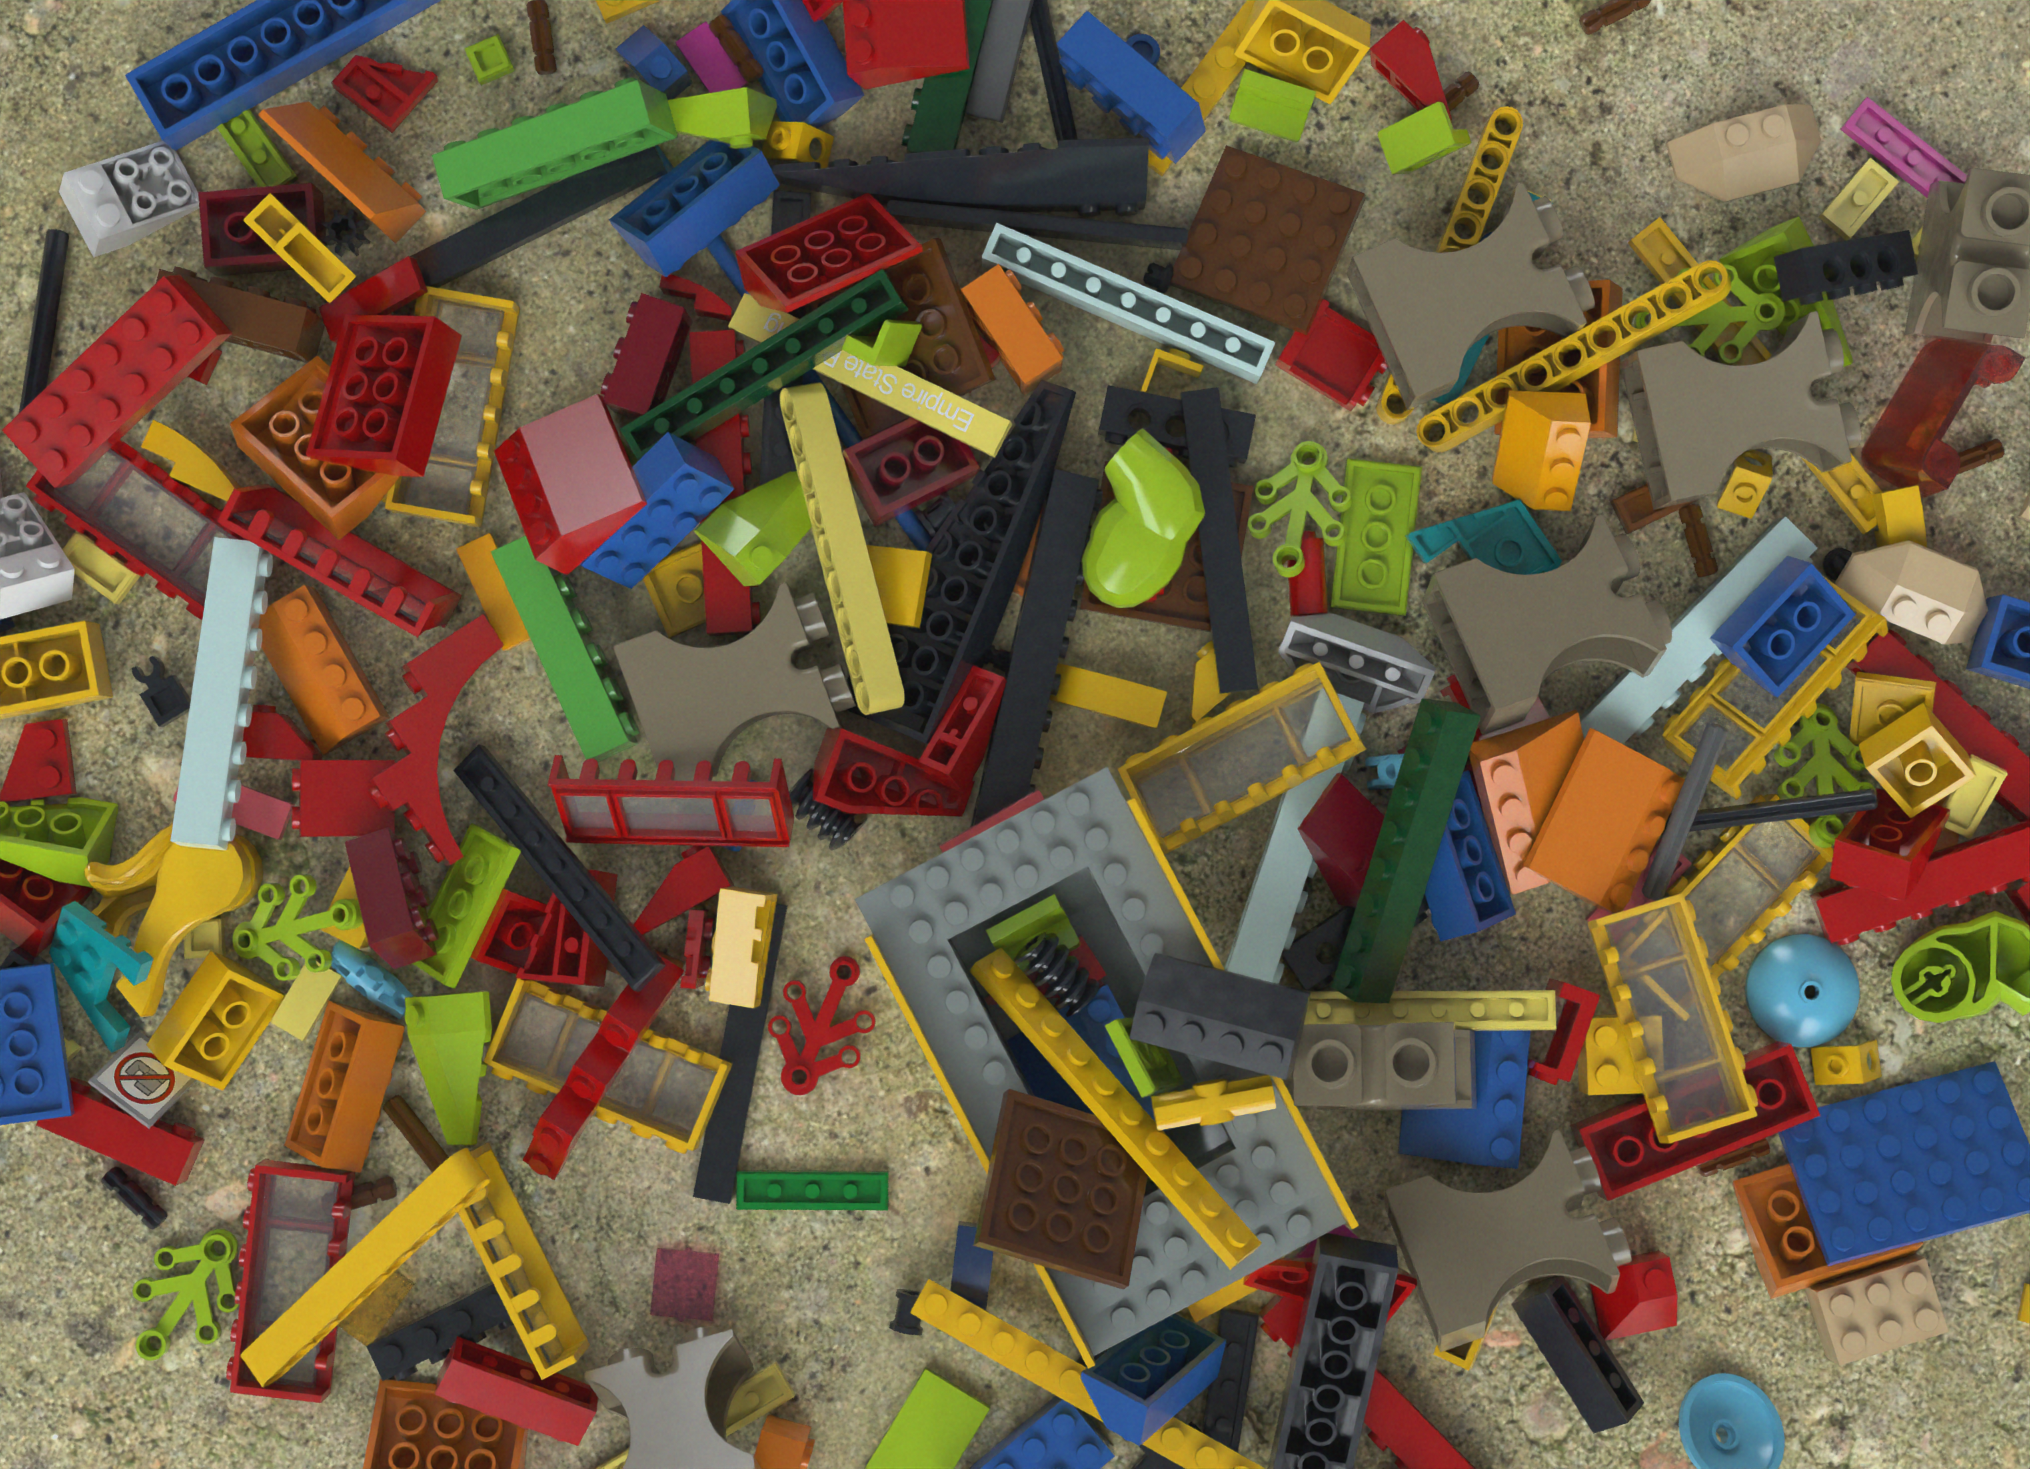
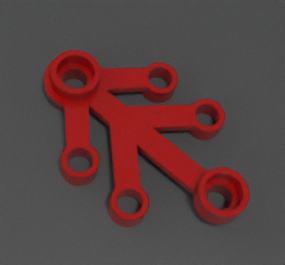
M841 956L831 964L829 973L833 981L816 1020L805 997L807 993L806 986L799 980H792L784 986L783 996L788 1002L792 1003L806 1039L801 1055L790 1034L792 1028L790 1019L784 1015H776L769 1021L768 1031L773 1037L777 1038L786 1061L781 1071V1082L784 1088L794 1095L810 1093L816 1087L819 1076L842 1067L853 1068L860 1062L861 1052L854 1045H845L838 1054L814 1062L820 1047L857 1032L868 1033L875 1027L876 1018L869 1010H861L855 1014L854 1018L829 1027L846 987L853 985L860 976V966L850 956ZM840 965H848L851 968L852 974L848 979L839 977L837 970ZM791 985H798L801 988L802 994L800 998L793 999L789 996L788 988ZM863 1014L868 1015L872 1021L871 1026L865 1029L857 1024L858 1017ZM780 1019L786 1023L787 1029L784 1033L779 1034L774 1031L773 1023L775 1020ZM850 1049L856 1053L857 1058L855 1062L846 1063L843 1060L842 1054L845 1050ZM800 1069L806 1073L807 1079L804 1083H796L793 1080V1072Z

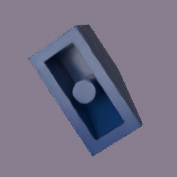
M644 25L616 48L618 54L644 83L665 93L667 100L676 98L693 83L686 68L668 47Z

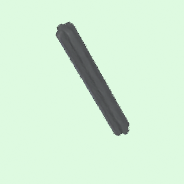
M1708 723L1704 729L1642 888V893L1649 899L1658 901L1663 899L1728 734L1726 728L1721 725Z

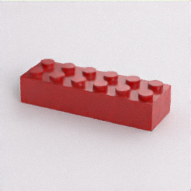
M181 275L163 276L9 422L2 431L54 488L73 484L233 333Z
M1777 1041L1743 1055L1746 1067L1742 1071L1746 1083L1753 1087L1758 1099V1106L1755 1107L1756 1117L1673 1143H1659L1643 1095L1571 1124L1570 1127L1578 1147L1585 1146L1596 1166L1601 1182V1190L1597 1191L1598 1196L1606 1201L1613 1200L1820 1116L1792 1044ZM1716 1067L1680 1080L1674 1085L1664 1087V1096L1675 1128L1731 1111Z

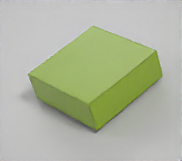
M499 34L464 48L481 86L515 71Z

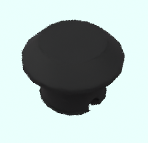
M1153 262L1149 264L1147 268L1149 273L1145 272L1143 281L1145 284L1157 288V292L1166 293L1174 274L1172 264H1167L1165 268Z
M1835 548L1829 551L1823 561V569L1826 575L1836 581L1851 557L1852 552L1845 548Z

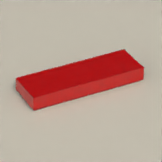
M407 256L336 297L331 303L327 302L320 306L319 310L330 341L337 343L345 314L388 315L424 295L428 290L417 260Z

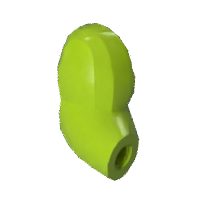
M1144 428L1135 433L1119 449L1104 469L1112 486L1115 499L1099 512L1091 528L1090 540L1082 558L1083 577L1089 590L1100 601L1116 608L1135 607L1149 600L1168 585L1181 567L1189 539L1205 516L1198 482L1186 467Z
M1994 910L1965 923L1940 925L1920 935L1901 953L1893 965L1890 982L1895 998L1906 1012L1919 1020L1934 1023L1955 1019H1970L1984 1015L2000 1001L2007 1004L2021 1016L2026 1015L2030 1012V926L2024 921Z

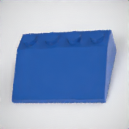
M1106 985L1098 989L1095 997L1084 1008L1070 1017H1066L1069 1006L1059 1010L1060 1015L1155 1121L1151 1096L1141 1097L1105 1027L1106 1024L1116 1019L1125 1018L1109 986ZM1023 1032L1007 1040L1035 1097L1095 1115ZM1173 1128L1164 1129L1163 1131L1167 1132Z
M1531 1030L1473 1031L1475 1032L1477 1109L1401 1110L1398 1154L1481 1166L1518 1169Z

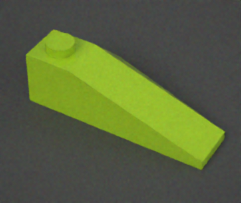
M748 87L668 100L678 134L728 143L730 148L735 149L749 148L753 146V141L766 139L777 108L776 99Z
M1798 216L1763 231L1720 257L1719 261L1722 265L1733 266L1737 270L1738 278L1757 295L1772 293L1782 300L1774 257L1814 245ZM1824 294L1823 301L1800 306L1799 299L1783 302L1785 316L1781 324L1776 327L1783 336H1785L1788 326L1810 312L1817 311L1821 329L1833 328L1840 338L1844 355L1843 367L1853 363V358L1833 300L1828 301L1827 295ZM1762 305L1760 307L1762 317L1770 318L1773 311L1770 306Z
M797 471L786 472L776 479L720 504L694 530L699 538L743 586L760 585L786 559L812 527Z
M83 797L68 798L66 804L45 805L44 799L31 800V805L9 807L7 803L1 801L0 859L58 882L92 887L85 877L84 869L90 862L108 864L118 815V804Z
M489 991L438 993L405 997V1022L407 1024L408 1038L447 1145L477 1144L482 1109V1099L478 1094L479 1078L486 1076L487 1063L482 1061L484 1043L490 1042L492 1032Z

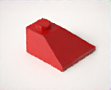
M505 888L502 889L471 954V958L517 975L519 968L524 967L533 947L530 945L534 934L539 933L547 915L544 912L547 904Z
M1659 1250L1631 1256V1262L1617 1266L1620 1276L1615 1292L1607 1294L1589 1283L1599 1332L1605 1341L1677 1326L1678 1294L1669 1256Z

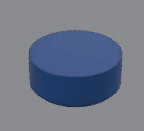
M1136 34L1126 41L1129 46L1153 66H1157L1160 58V47L1153 37L1147 34Z

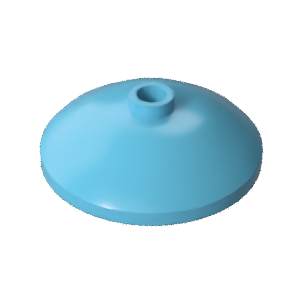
M1792 934L1769 943L1754 958L1746 977L1745 997L1753 1020L1769 1037L1776 1041L1790 1043L1795 1047H1813L1831 1041L1840 1035L1850 1024L1858 1007L1860 987L1854 965L1837 945L1815 935ZM1809 985L1815 988V995L1811 999H1807L1804 994L1805 988Z
M1721 1373L1699 1380L1687 1391L1679 1411V1432L1683 1447L1696 1469L1779 1468L1785 1447L1782 1422L1775 1406L1758 1386L1743 1377ZM1716 1432L1719 1434L1721 1442L1717 1439Z

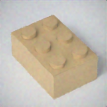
M1918 1254L1805 1288L1825 1355L1839 1366L1949 1332L1927 1260Z

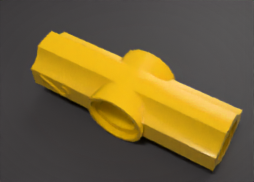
M1266 1074L1231 1081L1227 1079L1209 1080L1193 1084L1192 1088L1151 1095L1158 1131L1199 1123L1201 1126L1214 1125L1234 1120V1116L1253 1114L1265 1110L1269 1111L1276 1108L1270 1075Z

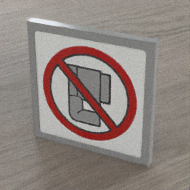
M139 1031L88 1083L149 1129L197 1080L163 1066L146 1045L150 1039Z

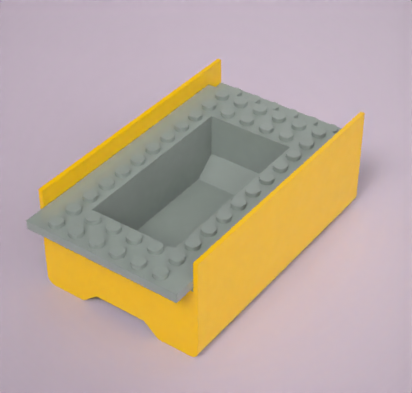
M1108 767L855 899L872 932L864 940L986 1174H988L1003 1093L1008 1089L1035 1096L1007 1042L1008 1039L1022 1031L998 1004L988 1005L984 996L989 993L970 973V969L975 962L996 951L986 932L987 929L1055 894L1077 936L1082 935L1107 975L1101 978L1104 984L1102 987L1109 986L1125 1018H1131L1135 1015L1137 1001L1155 953L1225 970L1135 798L1124 799ZM1051 998L1047 1000L1054 1007V1004L1056 1003L1058 998ZM1168 1049L1185 1081L1184 1085L1174 1090L1192 1088L1193 1084L1209 1080L1227 1079L1231 1081L1263 1075L1259 1072ZM1270 1076L1275 1095V1109L1234 1116V1120L1205 1126L1196 1123L1175 1127L1165 1132L1261 1241L1262 1244L1243 1261L1230 1270L1151 1178L1147 1176L1128 1287L1122 1290L1034 1264L1088 1369L1095 1366V1355L1188 1307L1195 1323L1258 1290L1243 1285L1246 1275L1345 1223L1351 1229L1359 1226L1298 1108L1294 1106V1101L1281 1078Z

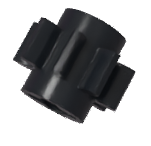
M336 209L333 210L334 218L330 222H322V225L328 229L329 234L322 239L323 242L328 246L336 244L335 253L340 257L344 255L345 250L359 256L358 248L363 243L370 244L371 242L364 235V230L370 227L369 223L365 220H360L356 223L358 213L353 209L348 212L347 216L341 215ZM350 228L353 230L351 236L344 235L343 238L340 236L342 230L348 231Z

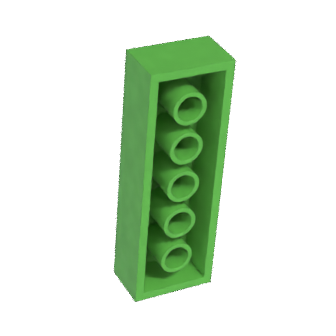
M626 78L614 84L615 88L611 90L587 92L580 96V101L570 105L559 103L549 106L545 109L546 113L540 116L516 118L511 122L512 126L501 130L492 128L481 131L477 134V139L469 142L455 141L448 143L444 146V151L432 155L443 197L454 203L478 210L678 138L667 96L665 93L636 78Z
M526 536L491 551L585 759L592 758L600 762L637 745L638 741L635 735L640 733L633 715L631 713L627 714L621 707L619 701L624 699V695L616 679L608 677L604 670V667L609 665L601 646L592 642L588 635L589 632L593 631V628L584 610L580 611L578 607H575L572 599L577 597V593L569 577H564L563 573L536 561Z

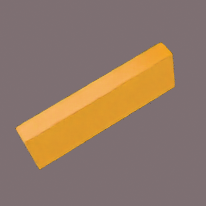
M488 533L456 548L492 628L504 644L502 650L508 651L531 639L491 554V551L497 549L498 545L493 535Z

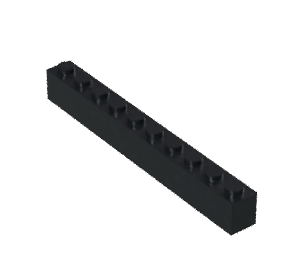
M1058 469L1053 470L1043 504L1004 678L1007 681L992 728L970 828L1031 794L1036 789V785L1030 782L1033 769L1039 770L1043 759L1044 748L1039 747L1042 732L1048 733L1053 711L1047 710L1050 695H1057L1060 685L1061 674L1055 673L1058 659H1065L1068 650L1069 637L1064 636L1067 621H1074L1078 600L1072 598L1075 584L1082 585L1084 579L1081 558L1083 549L1087 547L1090 540L1092 526L1089 523L1092 511L1098 512L1102 501L1103 489H1098L1099 479Z

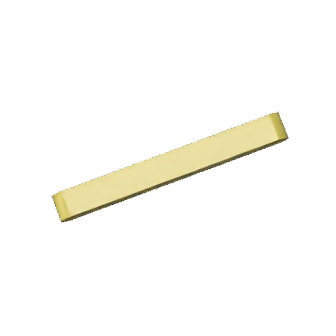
M820 382L782 388L780 393L781 411L804 493L818 555L858 708L864 715L901 708L904 704V689L827 392Z

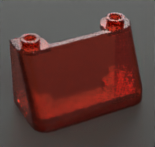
M1936 339L1924 345L1862 448L1861 460L1864 466L1897 488L1918 485L1921 499L1949 489L1959 471L1960 457L1953 447L1942 441L1943 436L1974 385H1979L1985 389L1991 383L2003 384L2011 380L2017 374L2026 357L2009 347L1996 344Z

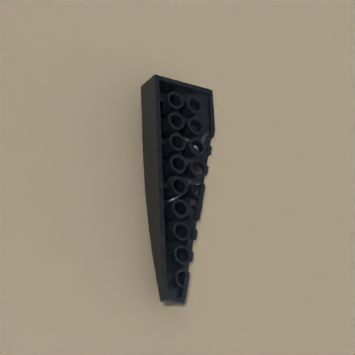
M1149 138L1058 141V148L1056 149L1041 147L1039 142L1023 144L1022 148L1017 149V152L1011 153L1009 149L1002 146H991L980 149L979 155L971 156V151L968 149L905 154L904 162L889 160L886 155L873 156L870 161L866 162V165H859L858 162L851 161L850 159H838L829 162L828 168H821V164L818 162L769 166L779 184L853 199L870 193L879 203L886 204L890 200L1011 212L1078 211V215L1082 217H1094L1100 215V211L1115 210L1116 215L1132 216L1138 214V210L1145 209Z
M1041 380L1014 419L1016 425L1008 437L1004 439L996 457H993L984 471L979 470L972 481L974 486L964 500L960 498L954 510L951 511L926 547V551L932 553L920 628L887 624L904 689L903 706L864 715L858 708L849 675L847 681L856 706L847 709L848 711L926 744L930 742L972 666L982 668L1018 579L1043 507L1076 395L1075 391Z

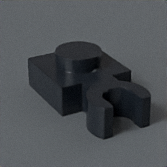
M151 656L149 660L153 665V672L149 676H146L141 667L138 666L132 668V674L139 682L146 683L149 689L139 695L157 725L165 727L189 712L191 699L177 676L171 675L165 679L164 663L158 657Z

